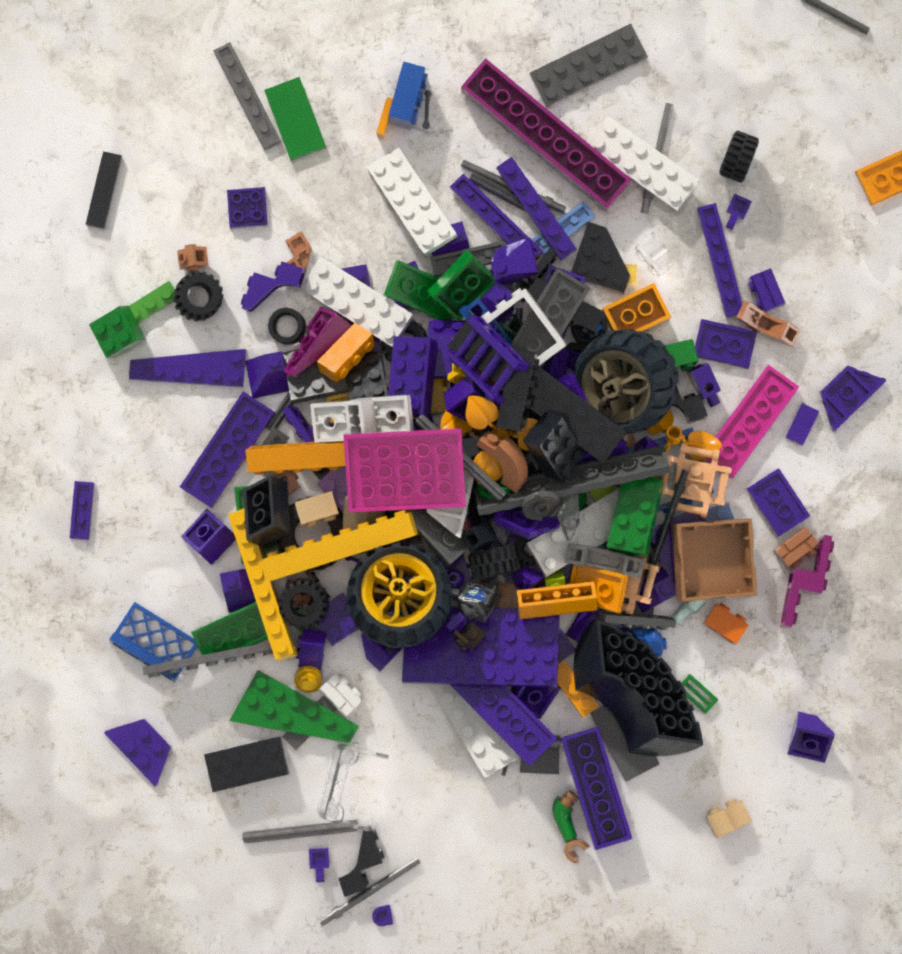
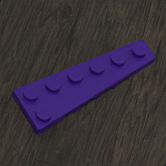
M246 349L130 360L129 380L244 388Z

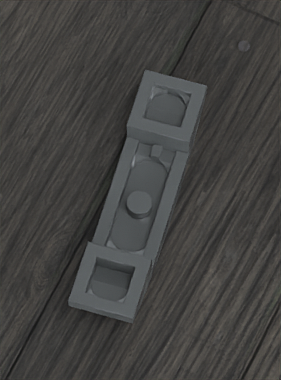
M568 543L564 563L589 566L641 578L645 559L617 551Z

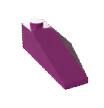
M320 307L307 326L309 329L307 335L301 337L299 341L301 343L299 350L292 354L283 372L292 377L298 375L323 356L352 325L337 313Z

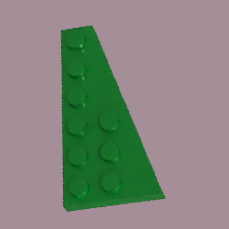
M257 670L229 720L345 743L351 742L359 728L358 725Z

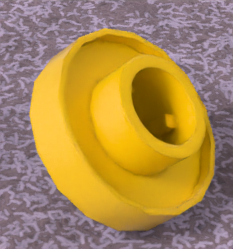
M300 667L294 675V684L300 691L312 693L317 691L322 685V673L316 667Z

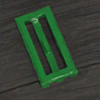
M691 674L682 681L683 687L686 686L707 705L705 708L688 692L685 694L703 713L706 714L719 700ZM691 680L712 699V702L710 703L688 681Z

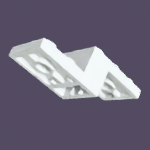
M410 395L369 397L350 401L310 404L315 443L344 441L343 435L350 433L414 430ZM391 411H394L397 415L395 421L390 417ZM329 417L334 420L333 427L328 424Z

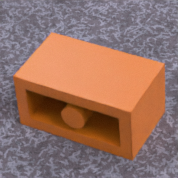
M723 603L720 605L715 604L702 624L734 645L737 644L749 626L746 623L747 619L738 613L736 616L729 612L730 608Z

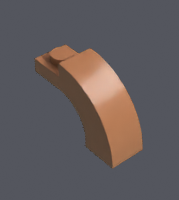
M748 301L743 302L736 317L744 323V326L757 331L758 334L791 347L794 346L801 331L790 322L773 317Z
M487 431L479 439L477 446L498 460L503 469V478L500 483L517 493L524 486L528 477V466L524 454L508 436L502 440L495 434Z

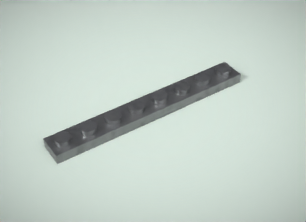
M293 637L292 640L294 646H296L297 640L296 637ZM270 642L144 666L142 669L143 675H148L149 678L160 676V672L167 671L168 674L178 673L179 668L186 667L187 670L198 669L199 664L206 663V667L218 665L217 661L225 660V663L237 661L236 657L244 656V659L256 657V653L263 652L264 656L273 654Z

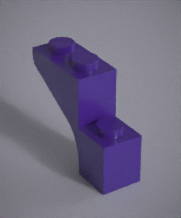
M281 261V264L277 265L275 270L276 279L254 272L247 282L249 287L247 294H244L241 299L242 309L249 312L254 311L281 287L293 286L301 288L306 270Z

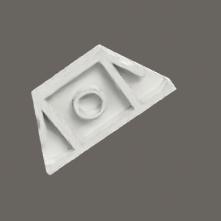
M465 469L466 507L432 508L426 511L458 538H461L474 482V477Z

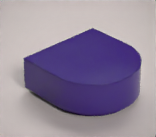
M390 905L377 907L373 911L372 919L376 925L386 926L393 924Z

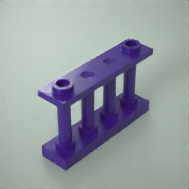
M471 315L467 320L472 326L471 333L457 352L447 349L445 353L450 357L449 360L453 364L459 366L486 393L485 397L488 400L504 402L505 399L499 393L503 385L514 371L521 370L526 372L530 365L482 317ZM481 335L484 338V343L472 360L468 362L463 356L477 336ZM493 347L496 350V355L483 373L480 374L475 367L488 349ZM505 359L508 362L507 368L494 386H492L487 379L499 362Z

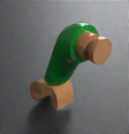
M567 790V795L557 796L553 801L552 814L564 842H567L564 849L566 858L573 863H579V856L575 852V846L578 845L583 850H587L590 845L582 839H576L577 834L571 812L573 811V801L577 802L579 798L574 792Z

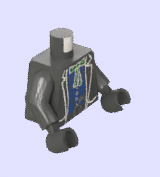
M507 574L494 576L482 582L468 581L463 590L453 588L452 599L457 600L458 611L467 620L475 619L485 623L500 599L499 583H505Z

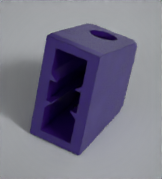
M700 363L693 367V369L686 371L698 395H701L702 399L707 400L710 407L720 403L716 393L720 392L721 389L709 363ZM708 383L709 388H708V390L706 391V390H705V385Z

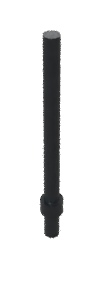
M682 469L678 483L674 485V494L649 564H657L680 497L686 489L685 483L690 472L688 470ZM647 569L644 575L645 579H647L649 573Z

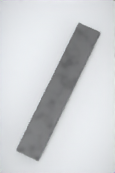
M229 42L213 50L264 151L280 144L281 140L231 43Z

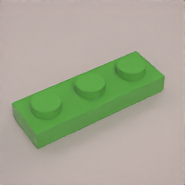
M170 281L129 305L138 324L173 302L175 289Z

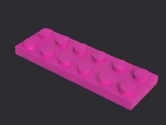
M769 364L716 435V438L722 444L717 465L732 468L731 474H729L731 480L799 388L798 385ZM710 458V459H708V460H706V461H707L709 464H711L712 458Z

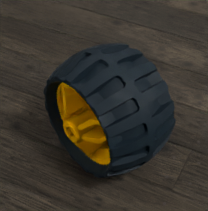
M393 542L372 549L371 552L364 555L358 561L348 581L347 604L356 626L372 641L391 648L413 647L430 639L445 623L452 604V586L445 567L430 551L413 543ZM409 574L413 578L406 584L404 576ZM391 575L392 581L390 583L389 579L387 578V576ZM379 584L390 591L379 589L377 586ZM423 586L424 589H425V592H424V591H421V590H417V588H420V587ZM374 598L379 599V600H383V601H381V602L375 604ZM409 599L421 601L423 603L420 606ZM393 605L395 609L394 615L389 616L385 614ZM408 606L410 608V611L413 612L410 615H408L406 610ZM400 611L403 612V617H400Z

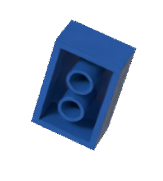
M403 61L388 115L389 124L410 130L412 125H416L418 119V110L416 109L421 107L423 100L422 89H426L428 74L425 73V67Z

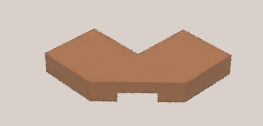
M301 231L285 241L294 255V258L286 263L306 270L312 248Z

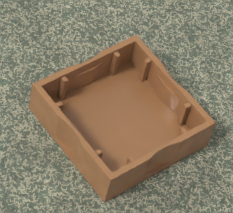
M752 518L671 524L676 601L685 602L709 600L712 598L757 596L756 569L753 562Z

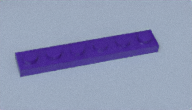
M511 157L497 166L496 170L546 241L557 250L558 258L562 261L577 251V248L514 159Z
M464 174L450 186V189L507 245L528 238ZM532 241L535 259L537 260L543 254V250Z
M714 203L697 207L725 318L737 316L741 309L742 301L717 205Z

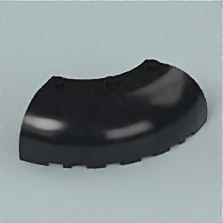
M600 620L592 622L582 633L575 650V689L594 697L609 709L624 732L629 753L645 756H670L686 753L703 746L699 721L696 722L692 712L694 707L692 704H689L685 696L687 693L680 680L677 681L672 675V669L662 657L658 658L647 643L643 640L638 641L632 636V633L624 632L618 629L616 625Z

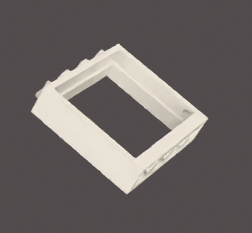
M519 288L511 294L513 298L507 302L505 300L501 301L495 306L497 310L493 313L488 311L481 317L487 323H490L524 297L557 342L537 357L540 360V366L566 347L567 343L528 290H521Z

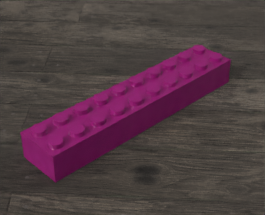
M486 58L461 86V92L605 212L631 183L632 179Z

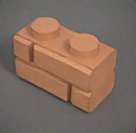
M804 527L773 551L787 569L790 567L794 569L803 563L800 559L806 555L809 558L818 551L816 547L819 546V543L810 531Z

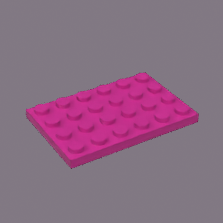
M462 428L350 433L343 435L349 512L466 507Z

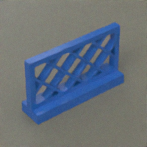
M136 602L133 603L109 639L111 644L147 666L165 663L162 659H167L170 662L169 658L181 656V659H184L183 655L187 654L185 658H190L198 647L194 638ZM135 609L143 612V620L133 622L132 613ZM153 620L159 622L160 629L149 632L147 622ZM145 622L147 632L136 635L134 625ZM132 625L133 636L125 637L120 634L123 627ZM174 631L177 639L166 642L164 632ZM161 632L163 643L152 645L150 635ZM148 635L150 645L145 647L138 645L137 638ZM188 640L194 644L191 650L182 652L181 641ZM178 642L180 653L169 655L167 645ZM164 645L166 656L157 657L154 655L153 648ZM179 668L178 673L168 674L167 671L160 672V674L175 683L183 668Z

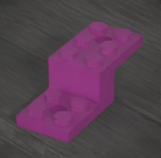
M823 535L819 537V546L813 572L796 568L790 570L780 627L790 628L793 624H796L798 613H795V608L800 604L801 594L798 592L819 595L823 590H826L827 579H825V574L829 572L831 560H828V557L834 549L832 536Z

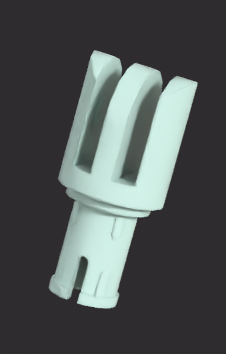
M709 600L682 602L683 605L671 615V618L675 619L676 623L680 625L691 613L696 614Z

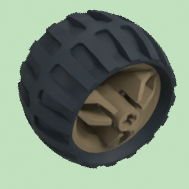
M619 329L602 334L587 345L575 363L576 369L573 373L588 403L627 431L626 434L638 433L657 424L669 412L678 393L676 384L679 382V373L676 371L674 364L676 361L673 355L669 354L664 343L653 339L651 334L643 331ZM619 360H623V370ZM627 394H629L632 403H628Z

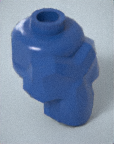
M631 629L634 637L638 641L643 640L647 643L657 657L662 656L663 650L667 649L666 638H662L661 633L657 632V629Z

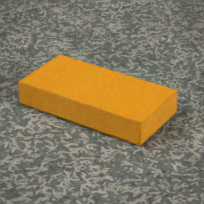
M389 97L386 98L376 132L377 137L382 139L385 137L389 123L388 115L393 98Z

